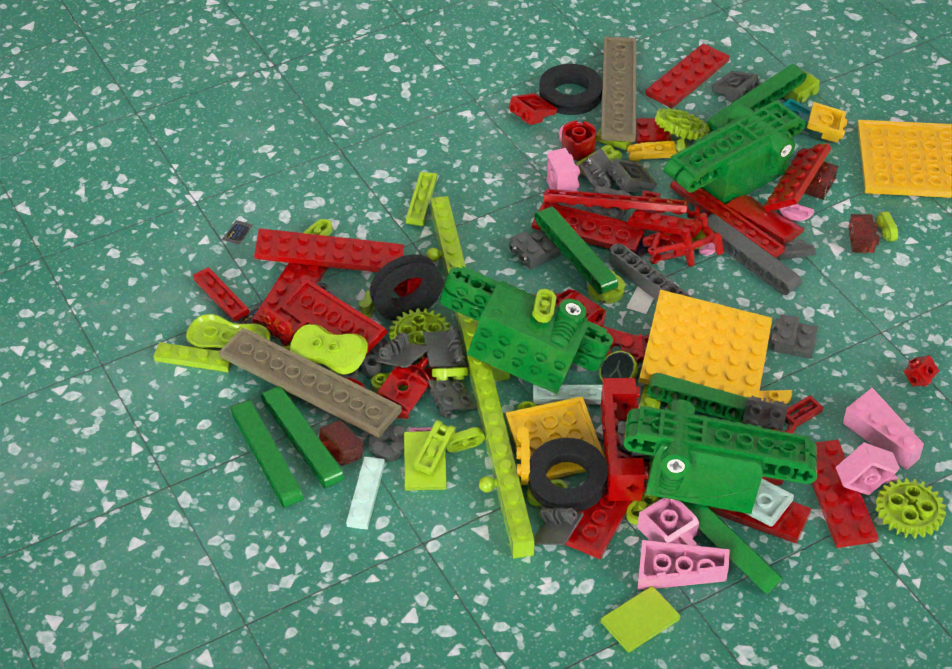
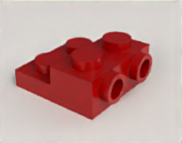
M536 93L512 96L508 107L512 113L520 116L523 121L530 125L542 123L544 117L556 115L557 112L556 107Z

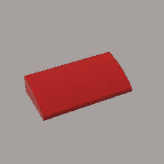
M748 195L737 197L726 204V206L783 246H786L788 242L793 241L804 232L803 227L774 210L766 212L763 207L764 204Z

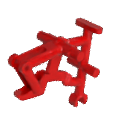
M695 206V211L687 210V217L702 222V232L705 238L692 242L689 228H683V235L672 234L668 236L663 232H656L643 238L642 242L643 246L651 245L648 248V254L651 255L649 258L651 264H657L662 260L685 255L688 267H693L695 265L694 250L696 248L713 243L717 255L723 254L722 236L718 232H713L708 225L707 214H700L699 206ZM674 250L671 253L659 255V253Z

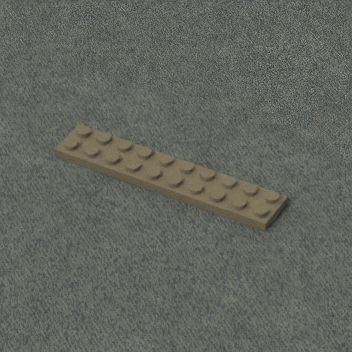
M604 37L601 140L635 142L636 38Z
M242 328L219 351L221 358L276 386L282 387V389L378 438L402 412V406L245 328Z

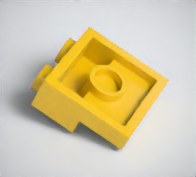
M813 102L807 128L821 132L822 139L838 143L839 139H843L845 133L843 129H845L848 120L845 119L846 112Z

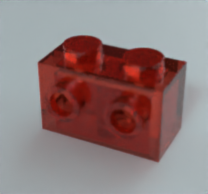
M823 161L804 194L824 200L836 180L838 166Z
M851 214L848 230L852 252L874 253L876 245H879V235H876L877 222H874L873 215Z
M341 420L320 427L319 439L341 466L362 458L364 443Z

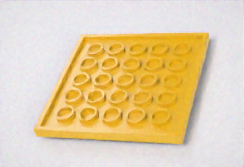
M858 120L857 127L865 193L952 198V124Z
M660 290L638 382L648 385L652 374L661 373L744 397H758L772 318Z

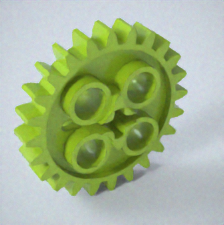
M662 108V110L659 109L655 116L656 124L660 125V128H664V131L676 134V137L696 140L709 133L710 127H708V124L704 123V120H699L700 117L688 114L687 111L676 110L675 108L673 110Z
M417 308L416 312L409 310V314L403 312V317L397 316V321H392L389 338L392 340L400 333H407L409 335V343L425 346L423 332H448L450 323L446 322V317L441 318V313L434 315V310L427 313L426 308L423 312H420V309Z
M905 478L903 483L900 479H897L896 484L889 481L888 486L884 485L882 491H879L875 510L879 512L878 518H883L882 524L890 525L888 530L897 529V535L904 532L905 538L909 534H912L914 539H916L917 534L925 538L926 532L932 535L933 531H938L940 525L942 526L946 515V511H944L946 505L942 504L943 498L938 497V491H931L932 486L924 487V481L919 485L916 479L912 483L909 482L908 478Z

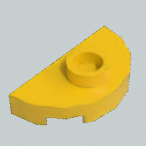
M792 390L759 391L758 398H761V401H763V398H766L767 402L772 399V403L773 401H784V404H788L792 398Z

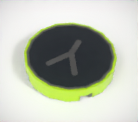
M616 351L604 359L599 375L602 381L603 378H635L638 372V365L628 352Z

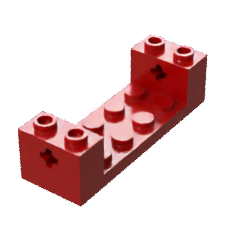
M603 378L600 406L604 456L608 467V501H642V494L646 492L647 484L644 479H648V467H644L643 458H621V450H618L617 447L620 446V435L615 431L618 430V420H627L628 412L631 409L638 408V399L636 398H640V387L636 386L635 378Z

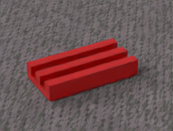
M809 395L788 408L785 423L798 427L822 413L824 407ZM797 410H799V412L795 413V414L792 415V416H789V415H791L792 413H794V412H796Z

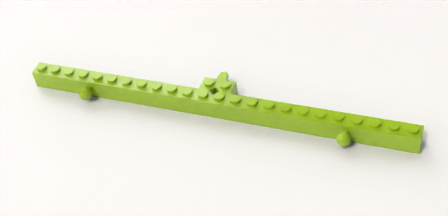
M448 196L430 198L431 216L439 250L437 248L428 249L426 257L433 262H437L442 258L447 279L451 268H462L463 266L466 267L449 198ZM454 311L494 479L490 476L482 477L479 480V488L481 491L489 493L496 487L513 559L534 556V537L495 381L510 379V373L467 355L479 322Z

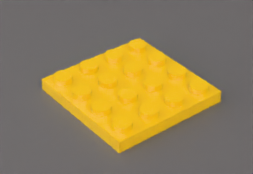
M583 396L505 413L516 450L517 429L520 427L529 429L530 458L541 445L558 438H576L586 441L595 446L604 456ZM562 462L551 467L546 476L551 480L587 471L578 464Z

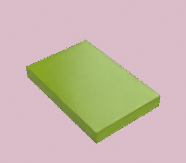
M430 431L404 432L405 491L446 490V451L433 476L413 468ZM439 432V433H438L439 435H442V436L445 435V434L442 433V432Z
M651 586L603 616L601 623L621 646L630 653L678 622L680 614Z

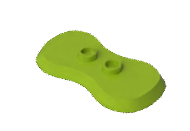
M205 314L192 321L187 329L186 338L188 342L198 348L222 349L242 328L267 340H270V332L266 327L259 324H236L215 314Z
M312 324L302 326L295 333L289 350L314 363L323 364L335 373L349 374L356 371L362 364L367 353L368 343L359 334L337 335L330 333L320 325Z

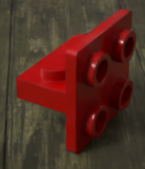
M282 303L273 310L266 305L262 307L266 328L269 330L270 335L277 337L284 346H290L295 333L302 326L308 325L307 321Z

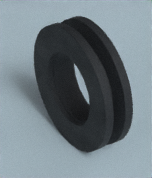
M561 64L543 73L540 78L539 96L556 107V113L580 115L592 111L600 104L603 82L600 75L587 66ZM564 84H577L586 90L580 94L568 95L557 91L556 88Z
M417 254L405 255L387 263L377 272L370 285V297L383 317L397 321L396 317H403V312L409 314V310L416 312L417 308L420 309V312H423L425 308L428 310L437 301L442 292L443 278L433 261L428 257ZM415 277L422 278V282L413 293L400 298L391 297L394 288L401 282Z
M558 438L541 445L530 458L528 481L530 492L546 508H573L576 512L587 510L598 503L605 493L608 475L607 463L602 453L586 441L576 438ZM571 462L586 469L589 477L585 483L578 487L562 488L550 482L546 474L556 464Z

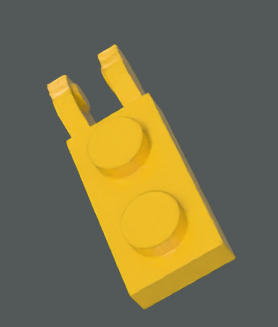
M675 141L646 142L629 145L627 152L630 153L628 155L630 161H640L641 159L671 158L672 155L677 153Z
M520 427L517 429L516 459H520V464H517V475L521 476V485H528L530 474L529 429Z

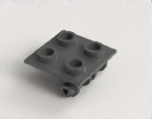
M601 148L578 165L594 188L596 185H607L610 187L615 182L612 176L608 174L611 161Z
M456 326L450 327L448 332H423L425 346L430 347L427 351L429 367H466L460 331Z
M400 333L380 348V358L376 361L386 365L406 368L422 357L430 347L411 344L408 340L409 335L407 333Z
M428 380L430 385L429 393L433 397L437 408H440L441 416L449 418L453 410L477 409L462 381Z
M747 397L742 424L759 425L765 429L782 431L788 404H784V401H773L772 403V399L767 402L766 398H763V401H761V398Z
M543 508L540 510L539 516L543 519L544 524L536 534L534 544L565 545L584 514L577 513L573 508Z

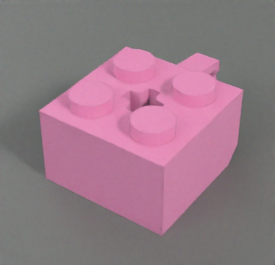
M566 148L547 153L546 182L550 189L577 191L579 189L578 176L580 175L578 165H575L572 155L568 153Z
M867 443L858 446L854 452L836 467L843 487L870 495L883 483H889V481L894 483L898 479L895 473L900 468L893 452Z
M662 498L639 513L638 529L650 541L697 546L693 538L698 535L699 521L681 501Z

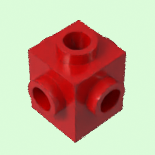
M930 355L910 360L908 362L909 365L903 370L912 387H925L929 385L939 372Z

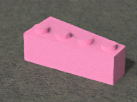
M873 388L846 408L843 424L871 445L893 452L897 463L904 469L908 470L920 459L924 443Z
M642 540L637 591L646 590L651 586L658 589L726 581L730 550Z

